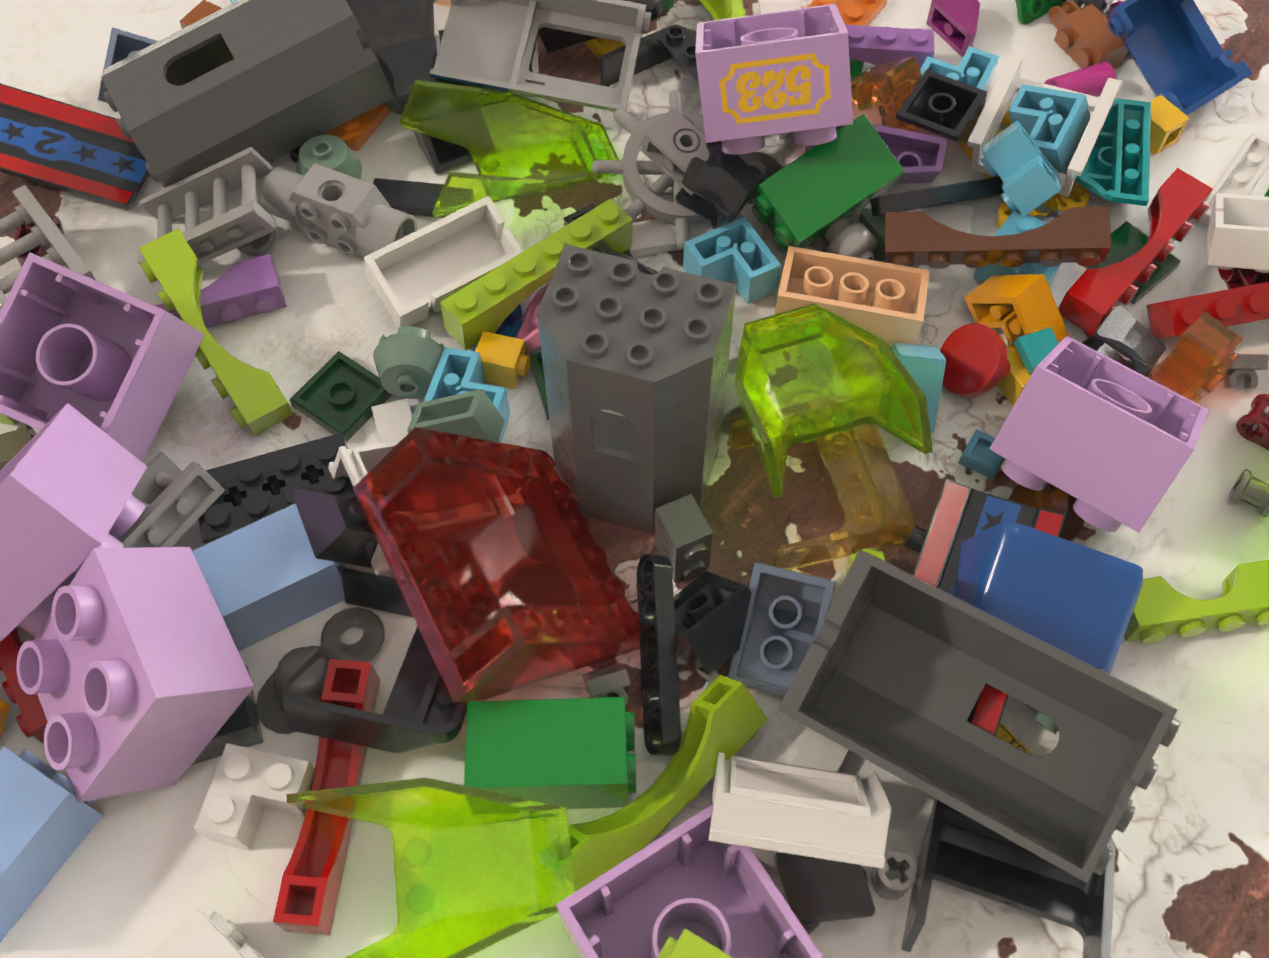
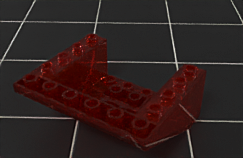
M415 427L353 487V490L454 703L486 700L640 649L639 631L641 627L639 626L638 613L632 609L628 602L623 584L613 575L607 564V556L604 550L593 539L589 531L588 521L578 512L571 499L572 493L570 489L561 481L554 468L555 462L547 452ZM503 496H507L515 511V515L511 516Z

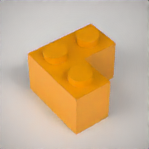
M1044 274L992 275L964 297L974 322L989 328H1002L1009 346L1015 347L1014 342L1018 337L1049 327L1052 328L1059 343L1066 336L1069 337L1063 318L1051 293L1050 285Z

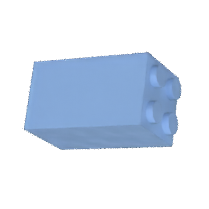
M296 504L192 551L238 651L345 600L341 577L342 570L345 567L344 563L315 558Z
M6 747L0 750V942L103 817L102 814L90 807L96 799L83 802L77 801L69 779L52 769L26 749L17 756Z

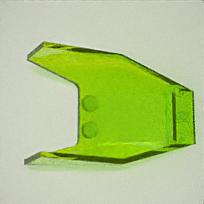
M415 80L400 120L403 127L465 147L471 153L478 174L449 172L432 212L434 218L452 214L487 196L490 197L494 205L620 175L597 174L592 170V164L596 160H619L603 124L510 92Z
M815 303L744 323L734 386L774 498L780 497L783 494L787 450L789 447L800 442H811L818 437L831 433L846 432L862 424H876L924 454L933 452L926 395L884 340Z
M426 777L286 794L287 804L387 827L392 834L397 927L391 935L345 958H467L558 913L556 904L575 893L566 807Z

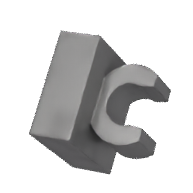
M1227 354L1216 356L1215 370L1228 371L1224 377L1226 388H1237V378L1240 374L1245 379V388H1256L1258 376L1255 371L1268 369L1269 355Z
M621 662L582 674L586 691L590 697L603 698L607 694L614 692L618 694V697H625V705L628 704V695L622 687L631 685L627 669Z

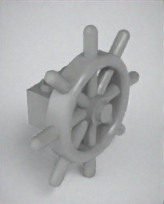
M675 89L669 94L670 110L667 113L653 116L641 124L625 110H616L614 113L615 121L631 134L625 146L623 160H596L592 164V170L597 174H622L626 191L633 200V203L624 212L633 221L644 211L657 220L675 224L676 245L679 249H684V242L690 240L689 224L705 220V218L678 204L675 201V196L682 188L690 195L694 194L681 184L685 171L693 157L706 161L709 157V152L706 147L703 117L683 112L682 93ZM640 150L652 161H637ZM747 163L749 166L760 169L763 174L765 173V166L762 163ZM639 174L661 176L647 188ZM670 186L674 189V202L659 197ZM739 213V215L733 221L738 220L744 216Z

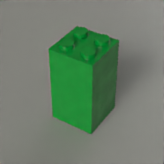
M864 113L854 119L853 124L845 125L836 132V139L828 143L816 145L758 185L752 200L754 205L751 208L759 223L762 225L766 223L773 233L771 239L781 253L784 251L787 253L789 246L807 247L826 234L835 222L842 218L848 219L861 210L862 207L864 208L870 204L871 198L879 197L889 191L903 174V168Z
M625 697L467 702L464 790L474 812L625 807L628 805V793H636L635 754L626 753V751H635L634 711L625 712Z

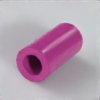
M1101 62L1047 79L1044 84L1100 97L1108 78L1116 79V74L1111 64Z

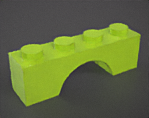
M1269 560L1238 564L1222 581L1221 597L1211 600H1200L1185 596L1171 587L1162 576L1143 579L1141 592L1124 635L1125 641L1142 640V643L1149 644L1163 640L1167 635L1181 634V637L1188 638L1212 628H1219L1220 631L1227 632L1238 629L1245 623L1258 622L1260 626L1269 625Z

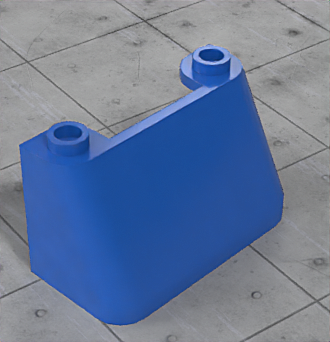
M1126 0L1110 11L1108 26L1111 32L1116 37L1120 36L1156 97L1162 95L1185 115L1191 114L1252 75L1244 60L1235 64L1228 59L1233 53L1230 49L1223 51L1194 0Z
M1000 523L961 543L955 596L1110 674L1142 589L1143 569L1134 563L1026 525Z

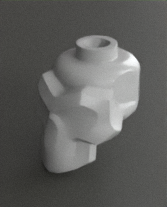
M842 218L835 222L826 234L821 236L818 243L824 249L823 252L868 260L875 258L873 252L877 245L876 238L864 224L858 222L851 224L847 218Z

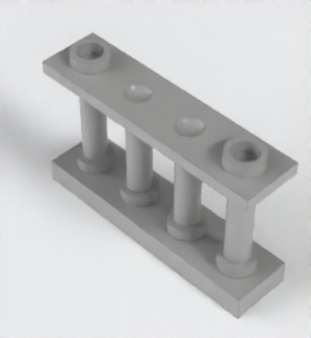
M250 147L139 200V206L158 220L157 239L172 232V220L185 214V231L182 234L201 265L276 230V219L257 203L256 180L267 176L273 170V167L257 151ZM242 187V205L228 211V193ZM213 201V218L200 224V207ZM141 252L138 253V264L145 261Z
M26 185L12 191L20 205L15 207V212L0 219V236L23 224L26 226L34 224L35 226L30 229L31 233L0 249V266L39 245L42 247L50 245L51 248L46 250L48 254L42 258L96 280L90 269ZM22 268L0 279V302L2 304L0 311L7 299L4 294L11 291Z
M160 451L146 465V470L132 492V495L145 504L146 507L135 523L118 541L124 544L123 548L172 547L225 489L199 463L191 462L182 471Z

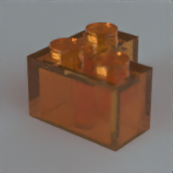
M915 56L875 65L852 78V99L857 105L858 110L878 108L882 126L912 132L919 129V127L896 119V113L922 77Z
M1205 312L1182 334L1170 355L1147 378L1199 404L1203 399L1200 394L1204 390L1210 394L1224 378L1220 371L1225 373L1238 359L1239 355L1234 351L1243 338Z

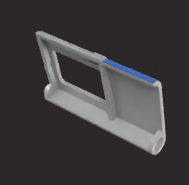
M451 0L450 11L435 65L430 71V77L615 112L618 109L626 111L642 32L648 33L651 12H646L645 4L624 0ZM542 27L625 43L626 48L618 85L616 87H607L531 72L529 67L538 30Z

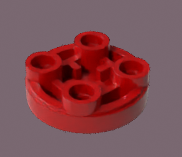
M972 323L959 327L947 337L940 349V352L946 359L943 386L950 392L968 399L985 394L1010 372L1011 365L1007 359V349L1003 338L998 332L982 324Z

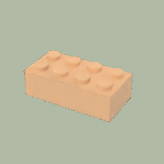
M789 246L778 291L773 325L804 331L814 322L828 334L835 337L891 347L893 342L917 344L924 320L930 270Z

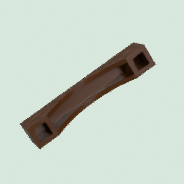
M1110 206L1071 207L1057 219L1039 228L1004 236L973 235L954 230L935 221L922 211L885 212L884 262L908 267L928 265L930 268L942 269L950 265L965 264L969 268H981L987 264H1002L1005 267L1013 268L1022 266L1024 263H1039L1044 267H1054L1061 263L1077 262L1080 266H1093L1104 262L1111 249Z

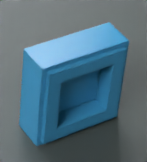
M976 429L958 463L993 480L1004 457L989 450L995 438Z

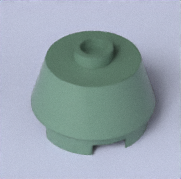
M333 135L315 136L306 141L300 148L296 173L305 176L312 165L316 163L361 179L362 165L359 158L339 137Z
M412 326L399 327L398 333L388 337L382 335L374 350L373 359L383 388L390 394L400 398L417 399L426 396L444 349L443 343L439 345L436 341L429 338L430 332L428 330Z

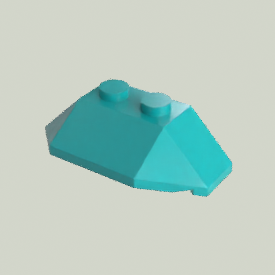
M1119 98L1114 100L1081 177L1076 176L1074 182L1110 202L1147 206L1149 202L1151 102Z

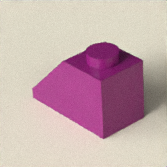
M977 0L931 1L926 24L962 58L968 47H972L974 43L980 2Z

